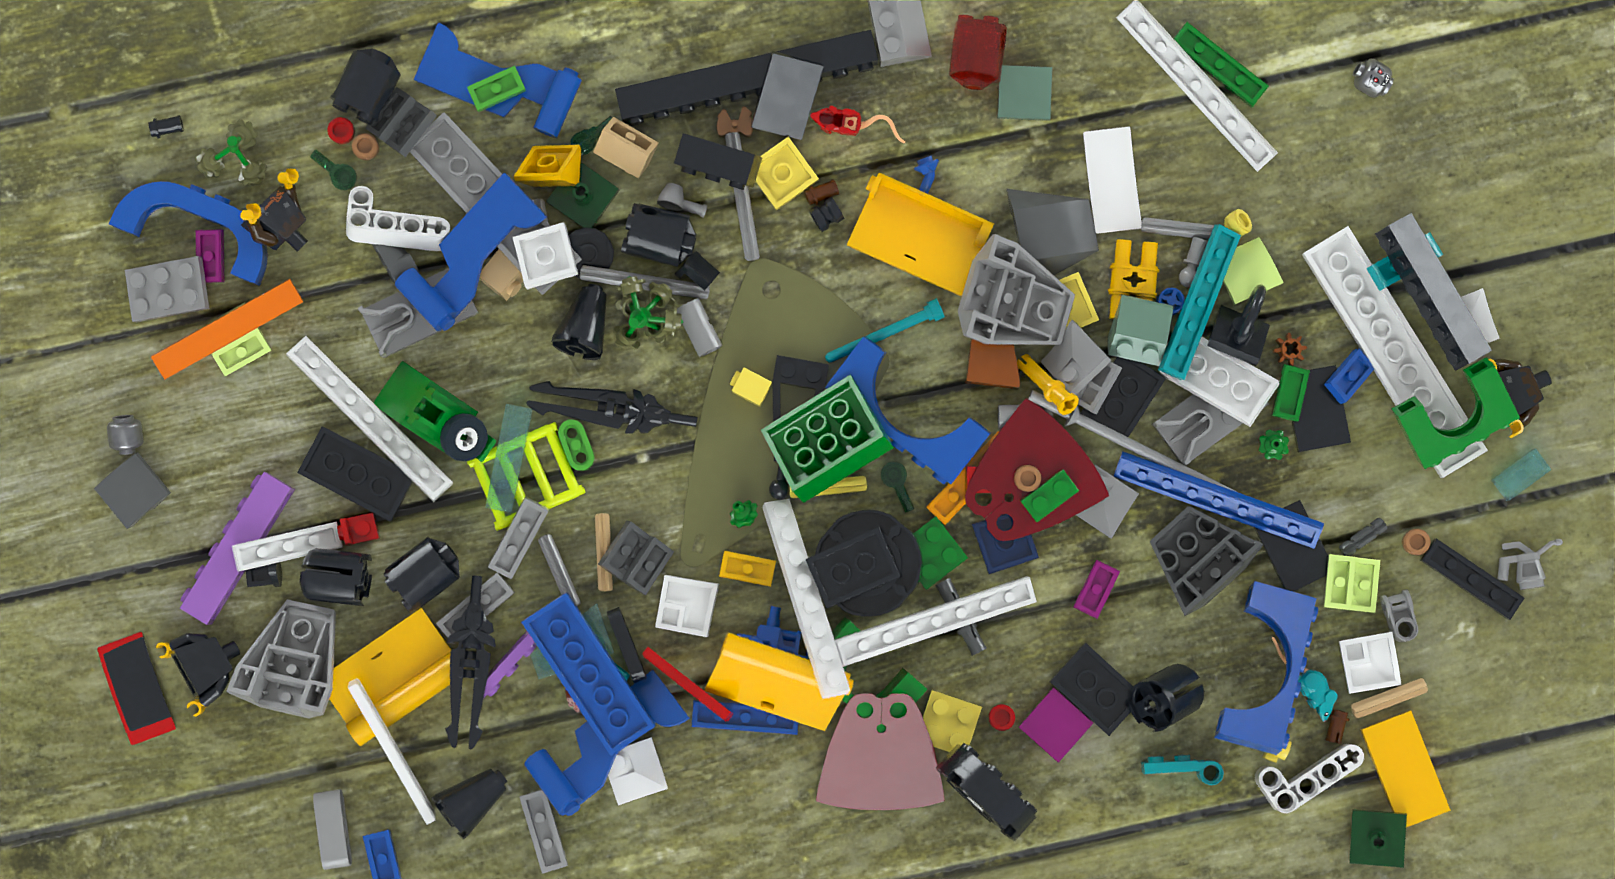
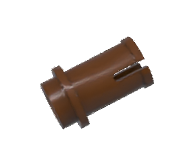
M832 179L813 188L809 186L808 190H805L804 193L808 204L817 206L820 201L838 196L839 190L835 180Z
M1333 709L1332 714L1329 716L1331 718L1325 740L1342 744L1346 721L1350 719L1347 718L1348 712Z

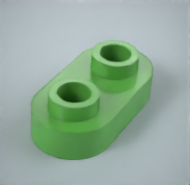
M566 420L560 425L558 435L567 460L575 470H588L593 465L595 456L585 428L576 420ZM572 428L577 430L575 438H569L567 434ZM580 453L586 455V461L583 463L577 461V455Z

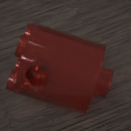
M970 15L958 16V21L955 22L949 76L964 88L983 90L990 84L1001 81L1007 27L999 23V18L984 16L983 20L974 19Z

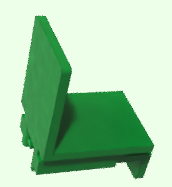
M404 361L400 362L373 402L384 413L443 452L440 435L445 423L454 415L461 413L471 414L475 417L478 414V411ZM462 434L460 439L466 441L468 436ZM488 435L486 446L482 453L476 457L477 460L483 462L496 443L493 437Z

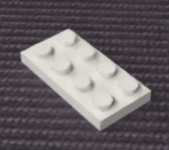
M1203 337L1200 339L1185 380H1178L1160 371L1163 377L1251 427L1279 386L1278 380L1249 363L1208 347L1209 340Z

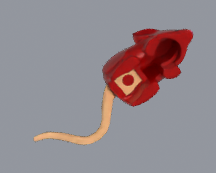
M829 106V108H823L810 114L811 119L829 135L835 132L846 136H856L860 129L870 126L878 119H883L889 123L895 137L900 142L905 143L899 136L892 119L885 115H875L862 122L861 115L857 111L847 108L841 110L834 106Z

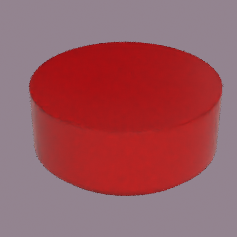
M334 118L328 125V135L337 144H347L355 135L354 125L347 118Z
M998 704L990 710L988 720L994 729L1006 731L1014 725L1015 713L1011 707L1005 704Z

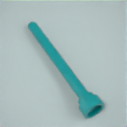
M936 298L927 302V305L923 307L924 310L868 334L866 337L876 343L927 319L929 321L935 320L936 322L945 318V315ZM862 338L828 352L825 355V360L832 363L850 355Z

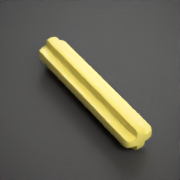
M846 477L816 496L866 491V477ZM790 488V497L798 498Z

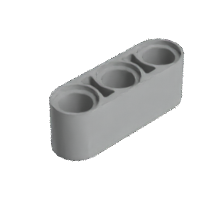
M342 790L314 793L313 803L323 869L351 866L352 856Z

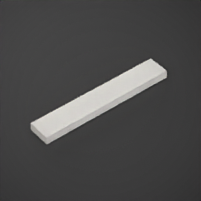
M355 678L348 683V689L428 825L435 821L436 812L359 679Z

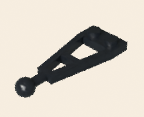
M777 355L772 380L773 422L781 418L780 383L816 390L815 397L825 390L829 364ZM778 465L776 480L771 482L769 493L774 499L782 500L789 495L790 486Z

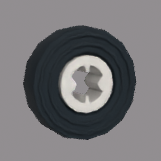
M464 413L450 418L443 426L440 435L441 447L444 452L457 461L465 462L473 460L480 455L488 439L487 429L483 422L474 415ZM462 434L468 436L466 441L460 439Z

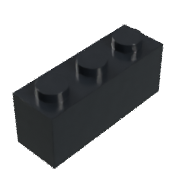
M683 133L674 164L682 166L681 172L696 176L697 171L706 174L705 179L720 183L722 178L730 181L729 186L744 190L745 186L754 188L762 157Z

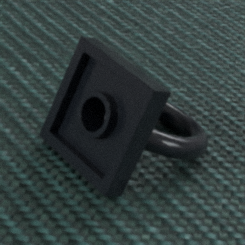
M1260 284L1254 288L1242 313L1223 305L1220 306L1207 344L1208 347L1257 366L1270 327L1269 324L1257 320L1266 295L1264 285Z

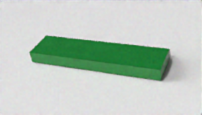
M1188 22L1185 23L1173 38L1201 69L1251 108L1269 87Z

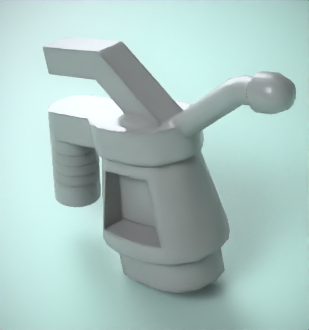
M1562 539L1548 542L1537 552H1534L1520 541L1502 544V550L1518 548L1524 554L1499 558L1497 579L1499 581H1508L1509 566L1511 563H1517L1516 582L1519 583L1520 590L1545 587L1544 580L1546 576L1539 560L1540 555L1553 545H1562Z

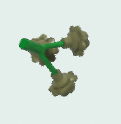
M242 119L228 126L229 132L226 134L227 148L219 153H216L213 148L208 150L202 148L199 155L195 157L197 169L205 174L207 178H211L212 175L215 178L220 176V171L225 168L221 161L229 152L235 153L242 162L238 181L243 183L244 186L260 184L266 177L267 165L263 164L261 160L255 162L246 160L239 150V147L242 151H245L248 147L256 145V139L254 138L258 136V132L253 129L252 123L249 121L245 123Z

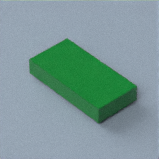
M1286 364L1282 366L1271 416L1294 422L1299 421L1310 370Z

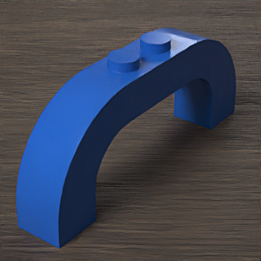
M153 182L134 189L117 205L109 224L137 237L140 236L148 217L154 211L163 207H176L230 229L238 242V255L230 274L260 286L267 267V246L253 241L250 232L241 226L245 221L240 216L242 211L229 205V199L215 194L214 198L205 195L206 190L192 184L189 189L171 182Z

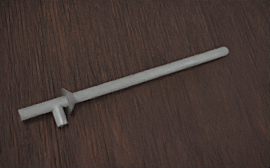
M1034 390L1029 395L1028 400L1066 418L1065 426L1076 423L1157 464L1233 490L1080 414L1078 405L1071 413L1062 415L1058 412L1057 406L1053 402H1048L1044 395Z

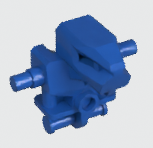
M770 607L767 624L758 626L756 636L737 634V636L748 637L749 640L809 659L807 651L806 656L798 655L801 631L796 632L779 628L780 607Z

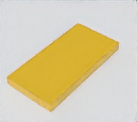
M1406 711L1360 729L1392 812L1407 813L1406 828L1451 811L1412 711Z

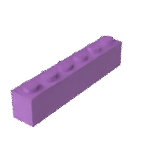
M263 472L262 476L258 474L250 486L253 490L249 497H244L240 501L236 509L239 512L234 521H228L222 533L225 535L220 544L216 542L208 554L211 558L207 565H202L198 569L194 577L197 580L192 589L187 588L180 601L183 604L180 609L206 625L213 624L245 570L237 572L232 545L266 538L295 491L294 488L267 472Z

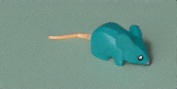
M1272 637L1278 655L1286 664V657L1282 654L1276 639ZM1305 668L1298 678V682L1301 683L1300 692L1308 698L1306 701L1309 707L1316 708L1321 720L1325 722L1332 712L1333 704L1336 702L1338 695L1336 691L1329 689L1327 679L1321 672Z

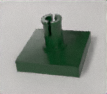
M580 162L579 183L575 186H557L546 202L582 228H593L620 189Z
M1352 809L1349 863L1404 868L1407 813Z

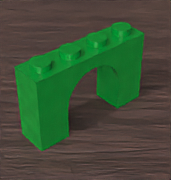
M1487 357L1463 369L1475 395L1473 414L1463 425L1448 430L1434 427L1423 404L1415 396L1391 408L1416 459L1424 469L1439 465L1443 459L1452 454L1455 455L1463 452L1467 446L1487 439L1491 433L1499 429L1510 427V423H1514V421L1520 418L1495 365Z
M844 617L832 631V635L835 640L861 630ZM846 665V666H843V669H844L845 672H846L847 665ZM902 668L891 682L875 696L886 698L892 693H903L909 695L916 703L927 691V688ZM850 692L849 696L844 695L842 700L847 704L855 695ZM863 702L857 706L856 712L858 716L868 718L873 714V707L871 704ZM900 702L894 703L890 707V714L895 718H902L907 712L906 706ZM882 708L881 724L877 726V731L880 733L886 731V726L882 724Z

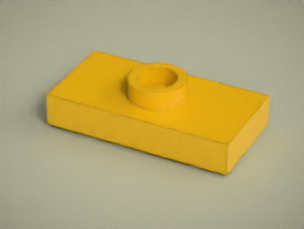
M724 551L719 577L771 587L776 561Z

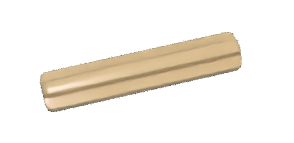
M599 513L595 515L598 590L604 592L613 589L612 574L598 565L611 545L610 516L607 513Z
M1419 678L1355 702L1351 705V710L1355 718H1361L1428 692V687L1424 679Z

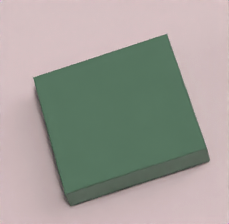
M1000 65L997 119L1050 121L1052 67Z

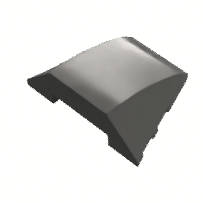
M1006 189L1018 244L1051 274L1056 275L1099 251L1089 199Z
M1190 506L1150 540V544L1184 616L1207 605L1247 568L1263 546V543L1241 534V532L1219 523L1217 520Z

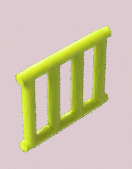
M556 422L544 425L493 447L483 462L476 458L467 461L470 468H474L496 519V522H494L496 531L509 527L516 512L505 516L483 463L498 457L520 507L526 495L508 455V452L522 447L545 499L538 502L539 504L551 509L585 493L584 487L578 485L557 436L558 426ZM543 437H547L569 488L555 496L532 442Z

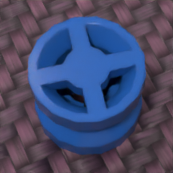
M1171 287L1163 290L1156 298V302L1172 305L1173 316L1182 309L1185 299L1180 290Z

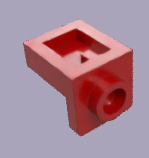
M375 513L340 519L341 525L337 526L339 539L344 541L345 545L350 546L380 539Z

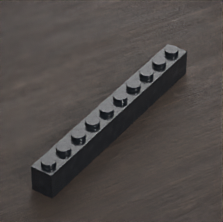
M871 30L776 51L822 63L824 67L819 83L823 81V77L833 75L834 79L848 76L849 71L868 72L873 70L875 65H878V57ZM771 53L616 88L615 92L622 121L629 123V126H635L644 123V119L654 117L655 120H661L670 117L669 113L680 111V114L694 112L695 107L705 105L706 108H713L721 105L720 101L731 99V102H739L745 100L746 95L755 93L759 96Z

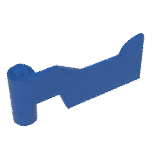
M438 23L414 77V81L475 105L467 87L508 68L497 67L459 51V43L454 33L443 24ZM540 64L516 66L526 92L485 110L505 118L522 98L542 105L533 129L552 138H558L582 81L578 78L579 73L564 67L563 71H555Z
M503 173L439 244L450 270L435 287H432L415 268H410L402 273L396 280L395 287L436 331H446L454 325L455 318L475 297L483 262L515 226L522 229L532 228L540 224L547 216L506 173Z
M654 670L646 674L647 679L631 686V689L654 723L662 727H674L690 719ZM585 722L575 730L582 757L566 770H560L546 749L533 753L524 763L559 815H573L579 810L583 802L604 786L616 755L622 750L620 749L610 756L588 722Z

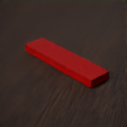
M647 647L642 653L645 659L725 722L729 721L733 716L732 712L652 649Z

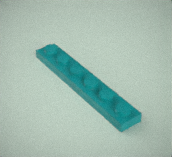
M1220 224L1214 225L1158 370L1178 380H1185L1241 237L1240 234Z

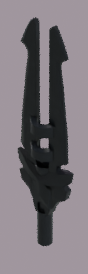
M550 381L531 385L529 387L530 391L598 402L597 411L530 400L526 402L528 407L542 416L547 412H554L619 429L626 423L628 426L625 434H633L637 430H639L640 434L649 433L653 428L669 423L696 427L698 420L696 416L671 413L670 410L665 409L657 402L655 396L646 394L643 397L641 391L633 389V400L629 399L624 391L554 387Z
M473 575L471 580L470 603L462 616L454 620L451 629L455 632L449 635L447 641L448 644L459 642V646L450 651L451 724L445 730L452 748H456L463 678H474L468 745L470 750L475 747L483 733L478 727V721L491 653L484 650V644L492 647L496 646L495 639L490 635L494 632L493 624L486 619L480 604L482 576ZM472 648L476 649V651H467L465 649ZM471 667L474 668V670H467L464 668Z

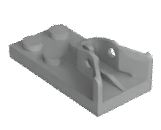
M448 268L425 280L432 287H435L450 269ZM400 291L366 308L363 306L358 308L375 340L379 354L383 358L443 331H436ZM473 299L455 318L454 325L479 313Z
M1194 394L1152 423L1172 453L1183 465L1189 464L1201 453L1243 424Z

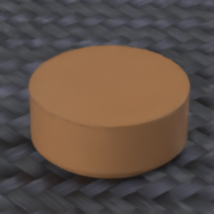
M362 133L354 138L352 150L359 159L371 160L379 152V143L373 135Z
M1023 465L1015 471L1014 483L1020 490L1030 492L1037 489L1040 485L1041 474L1034 466Z
M1411 529L1403 536V548L1411 555L1424 554L1430 547V537L1422 529Z

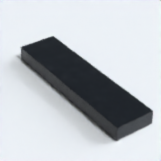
M1437 538L1433 540L1429 549L1420 560L1507 620H1511L1525 599Z

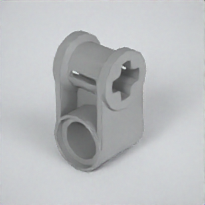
M1405 589L1397 595L1389 597L1386 595L1380 596L1381 607L1386 617L1389 631L1393 633L1394 640L1406 642L1414 639L1418 634V625L1409 591ZM1401 602L1400 605L1392 606L1394 603ZM1402 622L1406 623L1410 628L1407 637L1401 636L1398 632V627Z

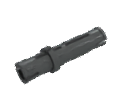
M951 578L935 585L945 603L960 598ZM976 622L960 627L957 631L959 636L962 635L972 656L987 649L976 629Z

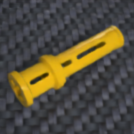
M1028 354L1021 356L1027 364H1024L1020 359L1017 360V367L1043 390L1044 398L1048 402H1053L1060 414L1067 415L1075 410L1079 399L1074 393H1069L1065 389L1066 386L1062 381L1053 380Z

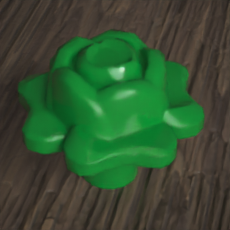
M1267 430L1265 432L1266 436L1262 435L1259 437V452L1265 453V459L1274 458L1281 460L1282 454H1288L1289 449L1287 445L1289 438L1283 437L1284 433L1282 430Z
M750 500L744 503L736 501L732 506L734 510L730 512V523L738 528L750 526L758 516V505Z

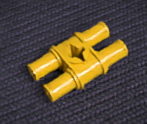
M1116 240L1114 263L1110 265L1111 280L1108 292L1111 295L1109 319H1114L1121 295H1134L1136 298L1153 301L1158 296V293H1156L1157 273H1160L1159 267L1156 266L1158 243H1142L1141 263L1137 267L1130 264L1132 241ZM1132 275H1136V280H1140L1142 283H1137L1135 287H1131V282L1125 279H1130Z

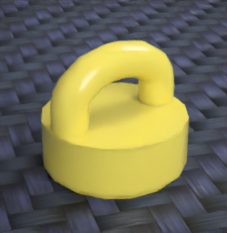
M1237 209L1225 218L1224 226L1241 236L1251 232V220L1243 210Z

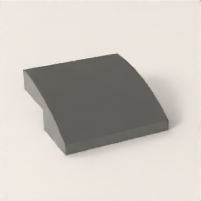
M396 87L389 100L381 109L378 122L372 121L371 125H367L365 129L406 157L437 115L417 102L409 94Z
M138 452L123 462L94 488L126 529L133 527L148 511L155 509L171 493Z
M626 521L598 565L631 588L646 595L674 551L656 537L648 535L633 522Z

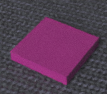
M1053 687L1018 727L1059 763L1091 727L1093 722Z

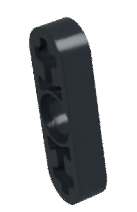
M617 607L607 611V616L633 682L637 683L647 679L621 609Z

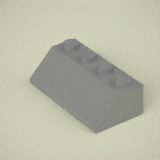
M867 0L880 67L932 57L921 0Z

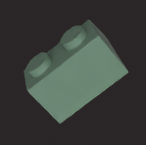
M1121 295L1108 335V355L1159 366L1167 346L1173 306Z

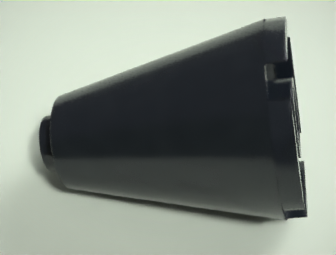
M588 284V286L581 288L552 336L551 342L553 347L573 357L575 353L583 354L582 359L598 360L601 358L604 344L607 294L603 292L602 287Z
M490 768L435 794L431 799L436 802L435 806L449 825L456 827L459 831L457 834L464 840L507 790L504 785L507 783V780L499 770L494 772Z

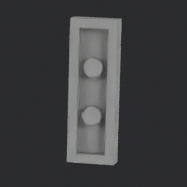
M525 496L489 562L488 568L512 579L549 508Z
M498 572L482 585L480 604L486 617L515 593ZM470 595L436 623L447 638L455 632L451 629L453 622L460 618L470 603Z
M542 790L519 796L542 874L568 866L557 824L547 796Z

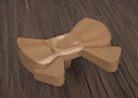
M743 106L739 120H731L727 111L723 109L718 115L717 121L719 137L732 132H738L746 137H751L753 128H751L752 120L750 116L752 112Z

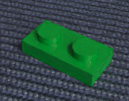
M1062 469L1020 500V502L1035 522H1038L1079 490L1064 469Z

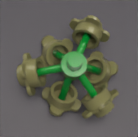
M628 276L622 280V284L616 289L617 291H622L623 298L615 302V307L623 312L625 318L629 320V324L615 326L613 329L617 339L615 344L619 348L631 347L634 350L639 348L640 342L637 340L640 337V333L637 328L645 326V335L654 337L657 343L665 342L668 331H672V336H674L675 329L681 328V324L684 321L681 319L682 314L677 313V306H674V310H666L665 317H662L660 313H655L651 316L650 313L654 306L663 308L667 304L670 306L675 304V299L671 296L672 290L668 285H658L655 282H651L649 284L651 291L648 293L651 302L647 305L645 300H641L637 296L644 292L642 284L646 282L645 279L638 280L637 276Z

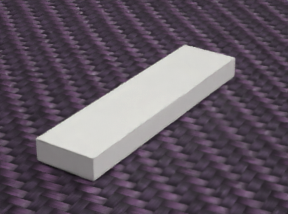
M337 522L232 545L237 572L304 557L310 550L315 548L328 550L342 548V542L337 531Z

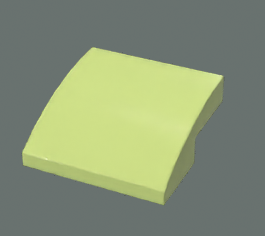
M1260 237L1236 247L1223 280L1234 305L1249 299L1257 285H1264L1267 291L1283 284L1282 278Z
M258 327L211 354L224 376H227L270 352L271 348Z
M1329 554L1324 607L1376 613L1380 560Z

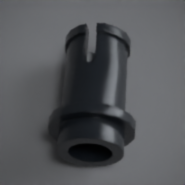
M180 115L161 120L153 118V121L148 122L151 136L158 139L161 138V135L184 132Z

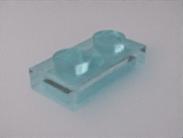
M1535 448L1491 481L1506 501H1510L1552 469Z

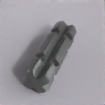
M1381 518L1375 519L1370 523L1371 526L1364 527L1353 535L1350 541H1345L1339 546L1340 551L1344 556L1353 555L1356 549H1361L1377 537L1376 534L1379 535L1387 530L1386 523Z

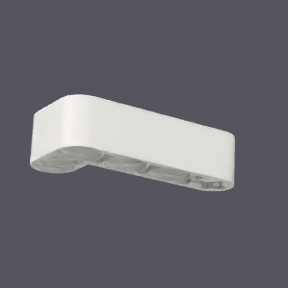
M357 186L350 191L346 217V235L350 240L368 244L441 251L439 244L450 233V224L444 218L373 210V193L369 188Z
M1343 744L1288 781H1286L1277 768L1271 766L1260 767L1256 771L1255 781L1275 810L1282 813H1290L1358 768L1363 763L1364 753L1359 746ZM1347 750L1355 753L1352 755L1353 761L1345 760L1339 764L1334 760V758L1340 761L1347 757ZM1330 763L1333 766L1334 772L1331 777L1325 778L1322 775V768L1325 764ZM1267 771H1272L1275 775V780L1271 785L1263 783V775ZM1308 778L1312 783V787L1309 792L1303 793L1300 790V783L1303 779ZM1283 793H1287L1290 802L1286 807L1281 808L1278 805V797Z

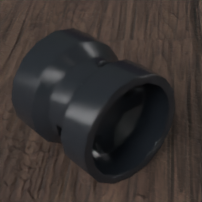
M832 197L826 199L821 207L815 206L809 210L811 217L821 232L829 229L830 223H839L844 220L841 210Z

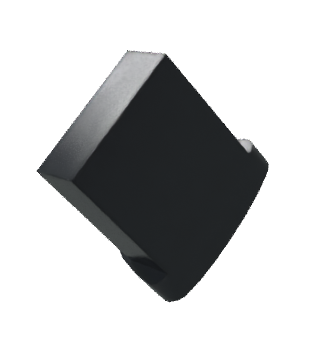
M695 251L674 274L679 279L686 274L705 291L720 272L705 260L698 251Z
M278 562L246 570L247 587L266 585L281 587V563Z

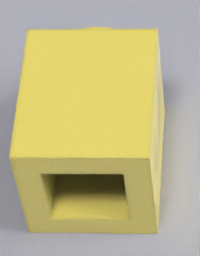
M743 368L742 372L736 371L730 385L733 386L732 393L760 407L772 386V382Z

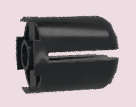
M320 548L310 550L302 563V568H306V571L300 572L299 582L303 595L312 601L364 606L361 601L363 597H369L372 575L367 570V560L372 561L371 555Z
M1173 664L1138 682L1132 687L1134 690L1132 692V700L1129 702L1132 715L1139 724L1143 722L1148 727L1155 729L1152 732L1165 730L1201 707L1205 694L1203 684L1173 695L1174 692L1200 677L1195 670L1186 665ZM1153 701L1155 705L1150 706V702Z

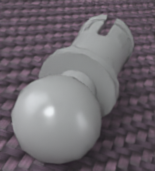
M1192 238L1187 259L1183 260L1187 267L1182 269L1179 274V281L1184 287L1189 288L1192 284L1208 243L1204 239Z

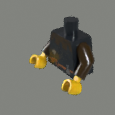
M287 168L286 172H280L277 179L284 186L277 188L260 206L256 203L247 204V210L241 212L240 216L245 220L241 226L250 232L254 242L277 250L286 241L297 252L308 242L297 230L306 221V217L302 213L298 202L296 186L292 185L299 178L296 169Z
M1489 359L1495 365L1520 416L1514 423L1509 424L1512 430V435L1509 437L1513 438L1522 433L1524 427L1530 424L1539 410V402L1544 400L1540 389L1551 385L1552 380L1546 370L1533 374L1529 365L1522 366L1519 361Z

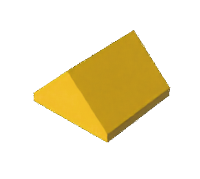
M580 145L533 146L513 176L514 180L532 187L575 186L580 181L581 147Z

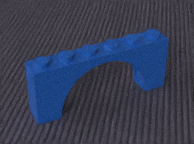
M864 336L825 388L828 389L851 375L886 434L892 439V445L901 452L905 449L913 455L911 460L920 467L928 466L934 471L932 476L945 485L946 482L952 484L991 432L972 417H969L955 431L937 438L913 437L895 428L882 413L876 397L877 371L887 352Z
M1256 581L1249 587L1244 612L1265 622L1279 638L1286 656L1285 679L1280 691L1273 700L1260 707L1246 710L1224 708L1220 712L1214 738L1274 755L1287 748L1290 734L1286 733L1288 723L1291 724L1295 716V708L1292 707L1294 698H1298L1301 689V683L1298 682L1299 673L1304 672L1307 657H1303L1305 647L1308 648L1310 646L1313 635L1312 632H1309L1311 622H1315L1318 614V607H1315L1316 598Z

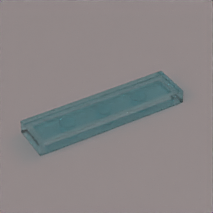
M506 404L485 508L509 513L513 511L533 409Z

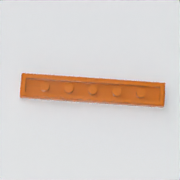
M289 278L151 356V359L165 380L303 303V299Z

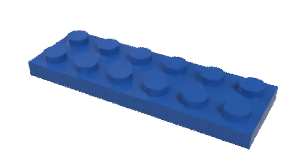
M568 592L522 621L525 629L610 756L656 726Z

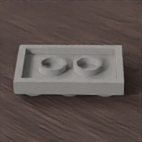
M200 256L125 270L132 322H142L210 309L203 260Z

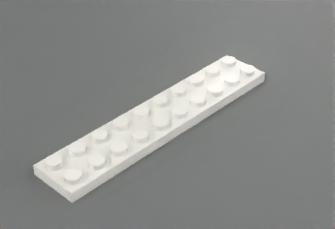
M1349 226L1304 252L1302 256L1359 348L1369 359L1374 372L1395 406L1415 396L1423 404L1434 427L1448 430L1463 425L1468 420L1467 416L1387 287L1381 291L1378 290L1366 269L1372 263ZM1482 441L1475 442L1467 446L1463 452L1455 455L1452 454L1443 459L1434 468L1440 478H1444L1488 450Z

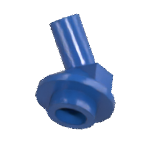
M932 155L918 160V166L914 167L915 171L925 175L919 190L927 194L934 181L936 167L939 163V159L933 160Z

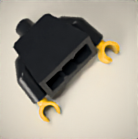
M186 633L170 640L169 643H158L156 648L165 646L167 650L166 654L159 658H173L195 699L187 704V708L196 704L199 711L193 716L196 717L202 714L207 706L222 695L230 681L229 673L233 670L229 660L240 655L237 644L231 641L220 646L216 637L209 638L205 634Z

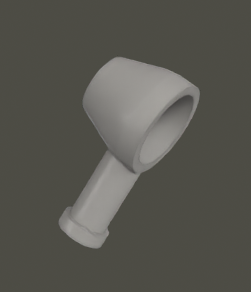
M668 183L657 200V204L665 209L672 211L684 210L698 214L703 218L707 209L705 204L701 205L684 200L683 187L674 183Z

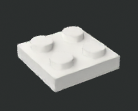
M564 222L513 237L526 289L578 275Z

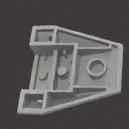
M992 234L972 260L958 308L963 336L984 344L1061 345L1075 294L1018 243Z
M287 599L235 667L227 692L265 709L304 718L323 715L333 690L336 611Z

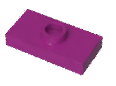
M195 230L196 256L202 257L206 283H225L224 230Z
M1095 560L1073 608L1098 619L1120 571L1101 561Z

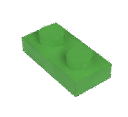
M515 66L467 87L478 112L526 92Z

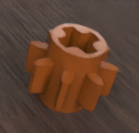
M1287 333L1285 336L1286 341H1283L1281 338L1275 340L1279 347L1274 349L1272 353H1278L1280 356L1278 363L1286 360L1288 365L1293 366L1294 358L1298 361L1304 359L1300 353L1307 349V346H1301L1299 342L1302 338L1301 336L1293 339L1291 334ZM1292 344L1294 346L1292 349L1294 353L1287 355L1285 353L1287 351L1286 346Z

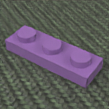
M527 631L488 673L484 698L487 695L489 697L494 695L501 686L498 682L505 675L510 677L519 666L517 661L523 655L528 657L537 645L534 644L535 642Z

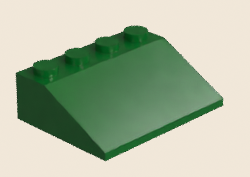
M851 375L761 429L791 490L803 503L894 448L884 428Z

